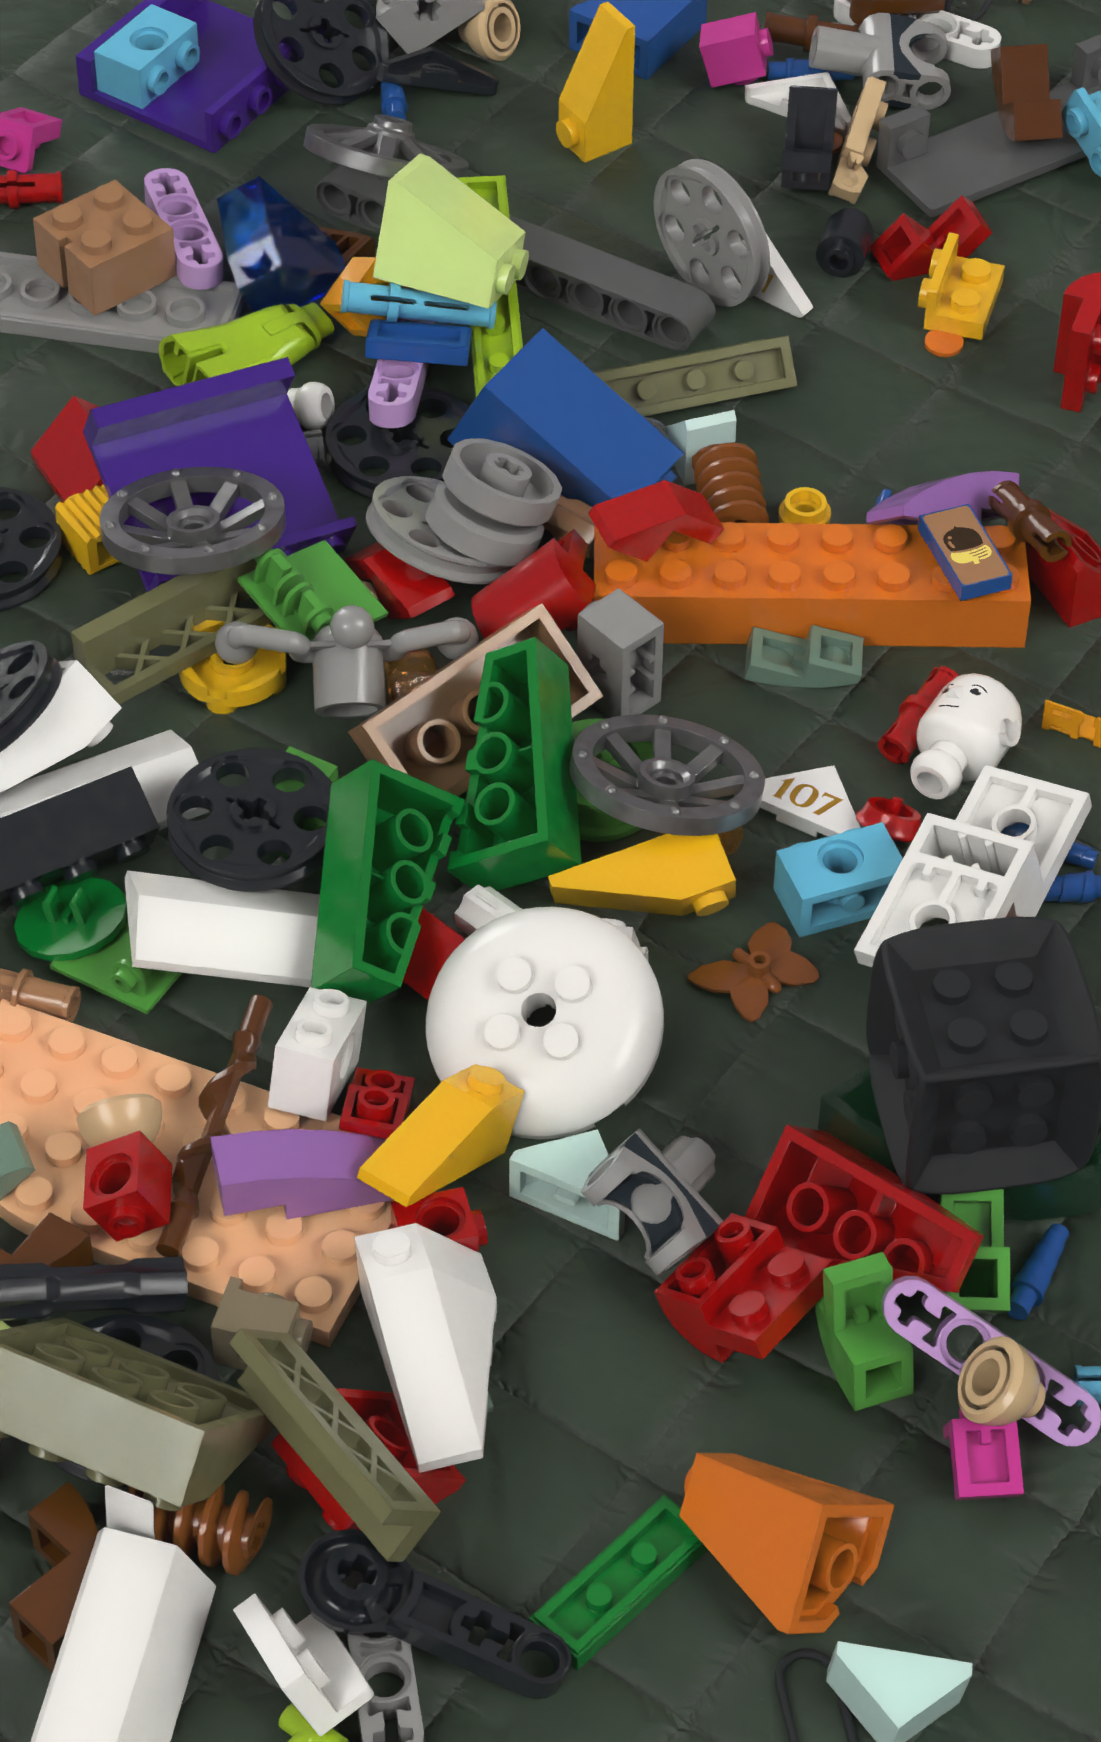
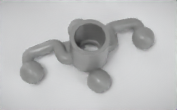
M349 605L336 611L330 625L321 628L312 641H309L305 635L295 631L233 621L219 629L215 636L214 644L216 652L223 660L236 665L246 663L252 659L258 648L289 653L290 657L297 662L312 663L314 711L316 715L327 718L351 719L372 716L386 706L384 662L400 660L410 651L437 646L439 651L447 658L456 659L478 644L479 637L475 626L470 621L460 617H453L444 622L406 629L394 634L389 640H383L382 636L374 628L371 615L362 607Z

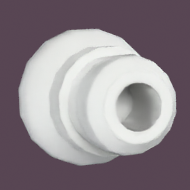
M308 382L301 388H291L287 392L300 425L309 430L324 429L335 412L334 396L328 386L320 382Z

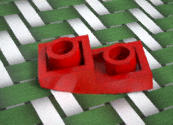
M356 1067L353 1082L349 1084L339 1130L387 1139L407 1119L413 1097L415 1078L397 1075L387 1070H370Z

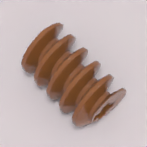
M730 442L706 446L692 456L696 492L704 495L720 522L769 523L766 500L763 496L764 489L760 481L761 473L758 468V457L753 449L745 444Z
M222 1483L210 1498L184 1506L180 1511H168L154 1507L155 1540L177 1545L190 1559L198 1554L201 1565L209 1568H214L222 1562L226 1573L238 1576L248 1568L263 1545L272 1518L273 1501L265 1497L255 1513L249 1512V1492L241 1489L231 1505L224 1504L225 1485ZM131 1486L129 1487L128 1493L143 1498V1491Z

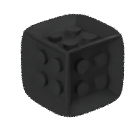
M1042 917L993 918L918 928L884 940L876 951L872 965L866 1016V1038L870 1053V1077L874 1098L889 1153L901 1182L908 1189L919 1193L947 1195L1044 1183L1082 1170L1094 1150L1101 1119V1029L1081 962L1074 944L1062 924L1058 920Z

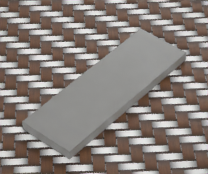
M0 252V332L159 354V343L164 337L175 333L223 324L239 318L247 299L246 284L222 281L221 284L214 288L197 290L184 286L179 281L178 276H175L94 316L69 293L68 286L63 288L38 266L37 256Z

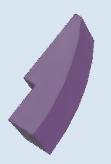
M1003 471L974 472L912 486L886 498L869 510L866 514V523L918 525L919 515L970 504L980 522L1000 519L1003 517L991 509L988 497L989 495L994 496L1002 503L1003 501L991 490L998 483L1008 480L1015 482L1019 486V473Z
M304 1129L250 1131L210 1137L213 1168L224 1216L284 1205L288 1220L393 1200L357 1179L359 1168L386 1139L331 1130Z

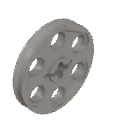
M689 159L677 167L666 171L660 177L655 187L653 200L654 216L663 247L680 276L687 284L704 291L713 303L719 306H736L747 298L758 294L768 280L770 251L762 221L748 195L725 170L703 159ZM682 182L687 187L690 197L686 194ZM713 189L717 192L719 198L721 199L722 205L718 202L717 198L715 197ZM676 218H677V219L679 220V222L681 223V225H682V227H683V230H684V233H683L682 230L680 229V227H679V225H678V223H677ZM719 226V230L711 234L710 238L704 241L703 237L712 232V228ZM739 233L742 235L743 239L745 240L746 245H747V248L743 245V243H742V241H741V239H740ZM701 261H702L703 264L706 266L709 275L705 272V270H704V268H703V266H702ZM733 270L737 273L741 284L735 278Z
M401 476L387 479L375 488L372 502L366 512L367 526L375 539L385 549L405 563L431 575L468 584H491L514 567L488 564L466 556L444 543L430 529L425 515L437 485L444 481L427 477Z

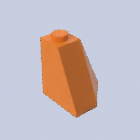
M696 1453L693 1466L685 1478V1496L679 1516L777 1630L786 1634L825 1633L840 1614L838 1606L834 1605L840 1595L851 1582L863 1586L878 1568L895 1504L734 1453Z

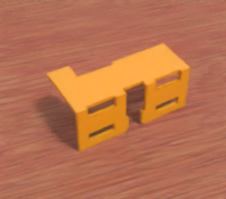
M1045 700L1041 728L1046 730L1052 729L1070 735V738L1076 740L1082 737L1094 741L1093 746L1101 748L1100 717H1093L1084 714L1082 711Z

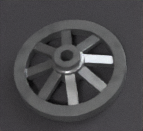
M375 115L373 122L368 123L367 127L363 128L339 124H311L306 129L303 144L308 151L324 158L329 164L335 162L353 169L376 174L378 179L392 178L418 154L430 156L456 178L466 177L469 166L465 159L452 152L418 141L412 132L413 124L411 122L388 115Z
M223 467L174 468L141 478L112 495L104 504L100 513L102 542L111 556L123 564L139 570L171 575L202 574L246 563L272 548L281 538L286 527L284 499L280 491L272 483L246 471ZM214 492L217 495L209 507L193 506L190 493ZM172 496L176 510L166 516L149 505V503ZM237 497L244 498L253 503L223 520ZM132 515L154 530L123 524ZM261 519L254 527L243 529Z
M623 715L598 721L588 726L578 735L574 742L569 771L571 779L577 790L592 805L622 822L646 830L672 835H713L731 831L746 824L758 812L765 787V776L760 764L739 743L709 727L665 715ZM653 742V758L642 762L627 743ZM671 745L684 747L700 754L686 765L671 759ZM606 749L624 771L595 756ZM718 764L722 765L733 775L731 777L697 783ZM738 794L728 801L714 799L723 796Z

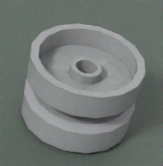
M483 438L464 439L454 444L442 475L444 482L437 485L425 517L430 529L444 543L460 553L488 564L503 567L516 566L537 550L545 529L543 523L551 519L560 498L562 487L557 476L545 464L522 450L505 443Z

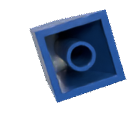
M544 328L482 388L447 439L454 446V444L464 439L483 438L505 443L522 450L545 464L557 476L562 487V496L581 500L592 507L663 480L673 483L678 476L671 469L684 454Z

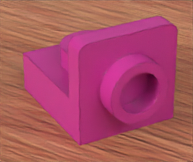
M23 107L1 112L0 166L17 170L21 173L32 171L35 149L40 148L41 143L60 138L62 119Z
M959 1409V1419H951L943 1426L944 1440H950L955 1500L1020 1497L1023 1495L1017 1421L1004 1426H984L968 1420L961 1412V1409Z

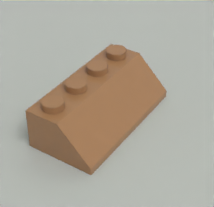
M543 603L514 618L348 731V733L367 761L371 759L376 760L453 795L460 796L468 790L470 774L465 771L468 750L474 748L478 736L479 725L474 721L487 652L533 637L538 638L568 664L572 718L602 698L603 694Z

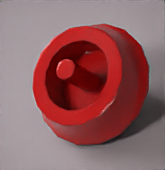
M893 796L892 799L871 797L866 801L862 809L855 814L857 822L863 827L883 822L892 840L912 842L921 826V815L918 811L904 804V800L897 796Z

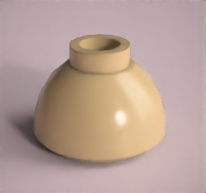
M485 0V9L458 26L459 36L464 42L468 43L481 57L494 61L506 60L513 54L519 42L521 31L519 15L511 0Z
M125 1094L106 1098L86 1106L77 1116L76 1121L81 1135L90 1147L139 1130L153 1143L161 1127L162 1107L161 1101L151 1095Z
M998 1336L982 1343L968 1357L959 1376L958 1403L961 1412L968 1420L984 1426H1004L1016 1422L1023 1417H1033L1040 1411L1045 1401V1387L1040 1382L1039 1373L1033 1358L1023 1346L1009 1337Z

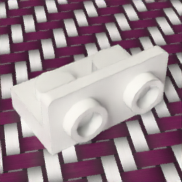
M255 1593L233 1609L282 1691L320 1737L374 1696V1691L337 1633L313 1618L311 1614L298 1624H295L283 1608L272 1615Z

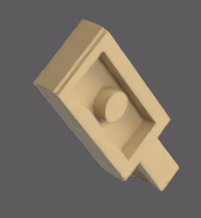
M872 76L866 80L855 106L828 191V195L850 201L852 204L856 203L868 179V175L862 166H868L877 139L869 137L871 129L879 131V121L885 117L888 103L881 101L886 82Z

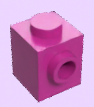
M756 12L701 24L699 48L711 88L731 83L746 85L754 82L759 77L766 76L767 57L774 54L769 29L760 28Z

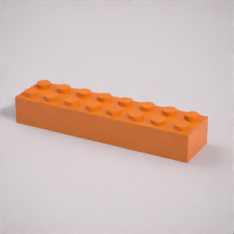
M720 522L724 530L712 544L672 531L648 562L609 549L594 525L593 581L596 584L593 602L601 600L618 588L664 623L663 643L747 644L753 627L806 639L811 625L864 637L863 646L1025 648L1031 606L1025 542L1017 540L1011 534L1008 526L983 527L1013 575L1011 589L960 601L920 534L918 525Z

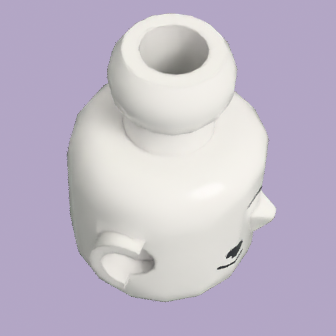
M977 673L957 676L943 687L920 719L916 732L918 748L921 753L914 758L910 774L913 785L921 794L936 800L948 798L958 791L961 782L976 781L984 765L997 767L1009 748L1018 743L1021 735V709L1013 693L999 681Z

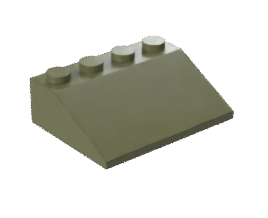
M61 1317L0 1330V1438L13 1436L29 1443L28 1451L39 1458L53 1462L69 1460L86 1467L85 1475L95 1482L115 1487L126 1484L143 1491V1498L151 1501L154 1507L168 1511H180L184 1506L210 1498L275 1427L246 1392L67 1318Z

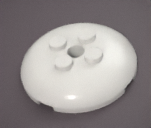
M535 907L519 910L494 919L473 932L453 951L440 970L431 990L426 1013L427 1048L439 1080L442 1082L444 1079L474 1064L498 1070L504 1075L506 1081L525 1091L511 1136L537 1140L556 1139L585 1132L596 1127L594 1123L610 1115L621 1105L625 1104L626 1106L637 1095L650 1076L659 1056L664 1032V1008L659 985L650 964L640 949L621 930L609 922L583 911L562 907ZM546 1004L556 1009L555 1017L549 1024L543 1027L528 1025L527 1017L529 1018L536 1009L545 1007Z

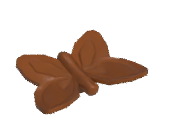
M770 922L754 931L747 944L750 955L744 949L736 948L732 953V958L736 962L721 960L702 965L689 973L687 978L689 983L700 989L713 993H729L734 1007L742 1018L753 1023L759 1020L768 1005V991L779 993L782 990L781 984L792 987L813 984L819 979V971L807 958L791 951L792 940L786 928L776 922Z

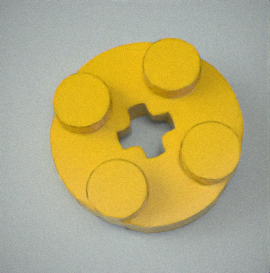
M205 620L196 625L194 631L213 633L224 626L225 622ZM267 624L266 626H264V627L275 628V627H273L271 624ZM258 648L252 659L238 665L224 664L219 654L214 653L179 672V677L187 692L194 698L206 702L207 708L211 712L229 714L238 707L261 702L285 688L287 683V653Z

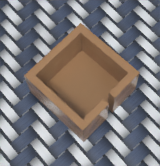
M117 180L101 185L86 194L33 218L38 266L63 288L68 286L69 293L94 316L177 276L173 228Z

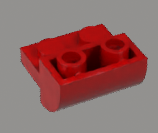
M1101 272L1080 277L1072 282L1063 294L1053 372L1065 374L1060 408L1079 413L1087 393L1096 395L1101 383Z
M575 529L558 541L553 538L472 596L473 615L484 639L523 612L543 603L560 631L565 628L567 631H573L578 628V613L582 612L587 605L593 602L596 584L584 572L583 564L588 544Z
M731 1213L719 1224L715 1232L701 1243L654 1293L661 1309L673 1327L691 1345L708 1357L723 1363L734 1351L763 1360L824 1296L823 1269L834 1266L830 1259L785 1246L779 1229L776 1226Z

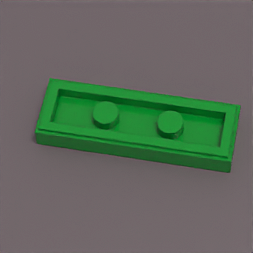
M665 1494L529 1617L530 1622L544 1627L563 1638L570 1649L572 1657L571 1666L577 1671L708 1550L680 1518L681 1507Z

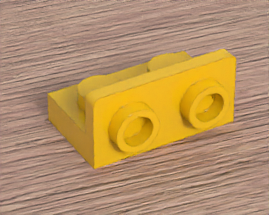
M949 232L943 249H934L930 263L929 278L924 277L920 287L918 307L925 308L923 329L938 330L961 335L962 337L982 340L1003 283L1005 265L990 263L979 258L969 259L957 256L959 234Z

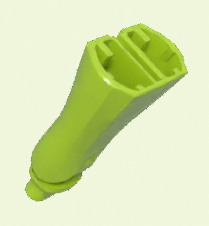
M315 302L302 307L296 304H288L286 306L279 304L223 324L175 333L164 337L159 343V357L163 372L175 386L288 357L292 366L310 351L317 349L322 338L333 334L334 325L331 319Z

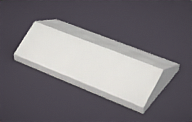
M170 729L16 784L0 793V818L132 766L160 826L159 830L168 827L166 810L172 790L178 781L199 763L192 747ZM200 807L191 808L185 811L182 816L189 820L210 811Z
M127 870L124 879L132 967L311 987L320 894L280 889L258 892L234 891L200 879Z
M106 1527L98 1531L30 1742L171 1741L216 1589V1585L177 1545Z

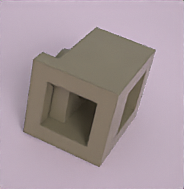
M230 1276L211 1324L215 1364L241 1370L247 1368L248 1365L229 1344L240 1328L289 1333L307 1353L312 1337L313 1322L312 1320L300 1318L298 1302L289 1301L274 1293L258 1294L243 1290V1279Z

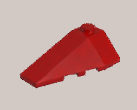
M789 1124L785 1126L745 1214L746 1218L778 1227L785 1246L833 1261L834 1266L883 1252L893 1268V1281L903 1276H918L942 1291L954 1293L959 1292L984 1238V1235L925 1194L908 1189L901 1182L899 1176L868 1155L826 1131Z

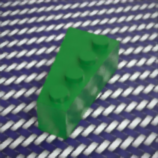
M533 637L487 652L485 655L474 721L479 725L478 736L474 748L468 750L465 771L470 774L466 802H464L461 814L456 818L455 825L461 829L457 851H450L447 866L449 873L471 889L479 884L483 888L490 886L496 891H500L582 864L577 788L571 779L569 771L574 743L568 664L538 638Z
M373 759L331 784L311 979L312 988L339 990L348 997L367 1001V1005L401 987L421 929V925L418 923L423 905L431 901L436 886L432 878L438 861L447 854L452 840L448 832L453 819L460 816L465 799Z

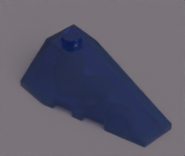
M260 176L217 198L227 259L238 290L253 312L279 304L284 306L296 304L299 307L307 305L325 296L345 269L346 263L338 245Z

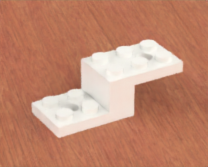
M984 765L956 820L927 813L854 949L857 962L872 967L876 951L884 940L903 932L918 929L923 923L929 922L934 918L945 919L949 922L948 924L993 918L1036 917L1092 808L1089 793ZM1016 822L1025 823L1030 826L1025 833L1016 837L1001 833L1005 827L1011 826Z

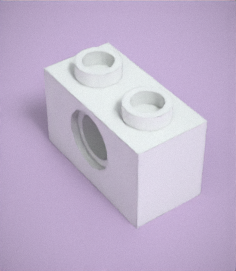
M312 987L308 989L275 1045L268 1099L269 1108L326 1122L359 1062L367 1001L348 997L345 993L335 989L320 990Z

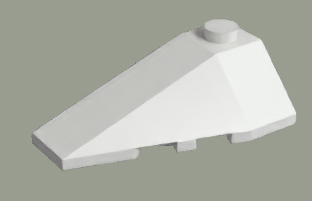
M78 660L58 661L62 667V678L50 704L17 740L0 752V793L80 751L86 746L90 748L97 745L112 730L113 724L110 720L122 707Z
M417 1223L354 1237L360 1291L419 1473L483 1458L488 1410V1382L490 1366H492V1340L494 1322H496L497 1297L481 1253Z

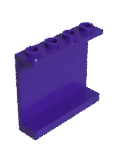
M143 0L75 56L80 95L214 154L231 139L236 138L246 126L259 115L265 113L276 100L290 90L276 78L264 62L255 41L253 18L210 0ZM153 4L197 23L200 56L199 62L192 70L186 72L144 109H140L97 89L94 51L148 6ZM283 43L279 44V50L285 59L290 62H298V56L291 46Z
M288 357L90 410L83 434L109 498L134 481L174 468H232L246 471L268 480L282 494L285 504L286 527L281 538L273 546V549H281L286 556L323 540H326L335 552L340 554L346 549V545L357 527L354 516L342 520L338 519L291 405L287 392L294 380L295 373ZM214 492L190 493L193 506L209 507L217 495ZM172 496L149 503V505L166 516L176 510ZM237 497L223 520L253 503L244 498ZM132 515L123 524L154 530ZM261 519L243 529L254 527ZM138 569L146 592L178 576L152 573Z

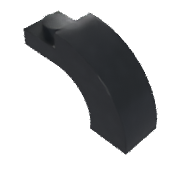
M790 85L785 144L782 154V188L829 191L838 88Z

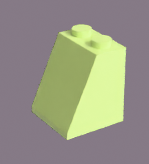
M418 154L388 181L373 278L489 309L503 294L507 295L512 284L516 280H522L529 259V251L523 249L526 232L430 156Z

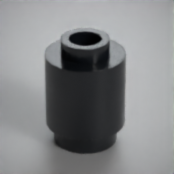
M843 208L828 218L816 250L817 262L826 273L835 277L846 278L857 274L862 269L873 239V228L868 216L856 208Z

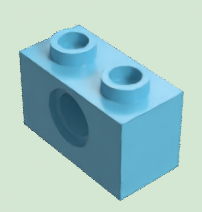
M151 4L94 51L97 89L140 109H144L186 72L192 70L199 62L200 47L198 45L197 23Z
M883 822L863 828H853L840 834L810 842L797 843L788 848L777 850L773 889L800 938L870 919L903 858Z

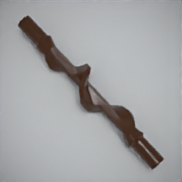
M253 995L250 998L239 1030L233 1034V1053L226 1069L215 1075L205 1085L199 1096V1108L207 1122L201 1138L182 1147L177 1155L176 1167L172 1176V1188L175 1197L171 1200L170 1224L164 1225L156 1246L157 1252L164 1257H179L191 1224L199 1216V1200L197 1197L212 1157L210 1137L231 1134L226 1125V1118L242 1076L257 1069L258 1059L255 1054L262 1045L261 1037L273 1008L272 1001L265 996Z

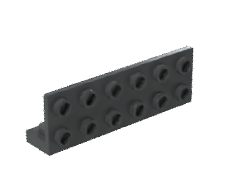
M1101 34L1076 43L1071 83L1050 90V100L1061 99V112L1074 90L1083 87L1089 95L1101 90ZM918 104L880 119L876 167L929 217H936L943 214L961 195L973 202L1084 158L1086 154L1076 139L1069 135L1063 120V138L1012 141L1004 131L998 111L928 138L931 114Z

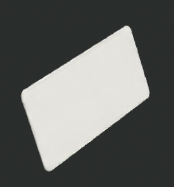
M106 1485L107 1528L155 1540L153 1503Z

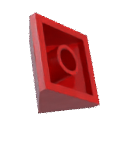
M74 395L31 450L32 460L62 503L74 494H83L86 489L92 491L95 485L101 487L103 484L83 434L90 410L100 406Z
M1048 509L1051 513V519L1070 535L1072 544L1071 547L1065 546L1057 538V542L1068 553L1061 560L1047 562L1028 542H1025L1028 575L1067 626L1071 628L1101 617V547L1087 530Z

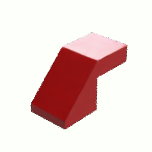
M961 195L928 229L903 213L870 246V250L886 276L892 281L928 274L934 249H943L949 232L959 234L957 256L964 258L972 254L993 232L975 204Z
M667 480L596 504L588 512L609 549L645 562L649 561L672 531L712 544L724 530L703 494Z
M379 542L343 559L360 580H372L380 602L388 612V619H412L455 596L451 585L445 579L405 563L385 549Z

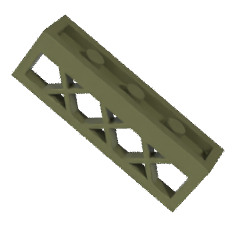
M789 335L770 337L593 372L642 416L797 386Z
M252 559L246 563L224 570L202 574L178 575L71 631L74 660H78L119 705L217 653L214 643L215 636L219 630L213 633L194 631L195 626L201 622L213 620L224 621L227 624L239 621L257 626H266L272 623L261 608H238L239 603L249 599L250 595L238 583L237 579L239 576L255 570L257 562ZM160 645L180 646L178 652L168 657L149 655L151 650ZM115 669L135 670L133 676L116 685L105 676V674Z
M240 1328L229 1343L248 1365L237 1382L386 1561L403 1562L441 1511L289 1333Z

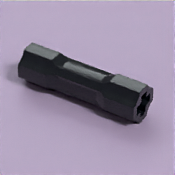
M182 1256L135 1258L120 1265L52 1267L44 1263L0 1264V1321L43 1319L57 1312L122 1309L133 1314L184 1312L186 1308L188 1282Z

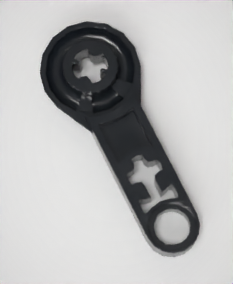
M360 1530L332 1531L315 1540L302 1556L298 1572L301 1600L313 1618L331 1630L350 1635L385 1632L532 1699L548 1698L557 1693L570 1670L572 1657L570 1649L563 1638L544 1627L416 1570L406 1560L403 1562L386 1561ZM352 1570L358 1571L365 1576L363 1582L358 1585L356 1590L344 1585L345 1578L351 1574ZM474 1626L481 1627L486 1631L480 1646L473 1645L467 1641L469 1633ZM507 1639L515 1641L507 1661L499 1657ZM533 1650L544 1652L555 1663L556 1673L544 1678L533 1676L523 1667L521 1655Z

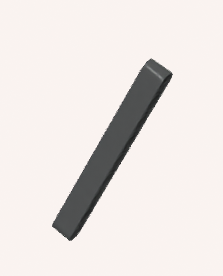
M337 164L316 185L314 193L318 204L327 214L380 235L388 181L391 178L378 179L376 174ZM510 215V220L526 232L523 249L529 251L525 274L522 280H516L518 290L676 352L685 351L714 319L716 313L715 305L711 298L701 289Z

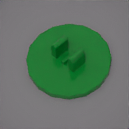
M91 876L72 885H67L66 881L62 880L44 888L46 891L44 895L22 906L18 911L14 930L20 947L32 957L51 962L74 960L95 953L114 940L125 926L128 915L127 903L122 890L109 880Z

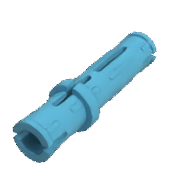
M344 280L341 313L353 312L386 316V322L397 323L398 318L481 326L488 329H493L495 324L497 301L487 309L414 288L401 287V285L391 282L389 286L350 282L349 280ZM371 298H372V299H381V300L393 301V302L375 301V300H371ZM399 302L413 303V305H412V304H403V303H399ZM424 304H426V305H436V306H445V307H454V308H463V309H466V310L448 309V308H439V307H430V306H425Z

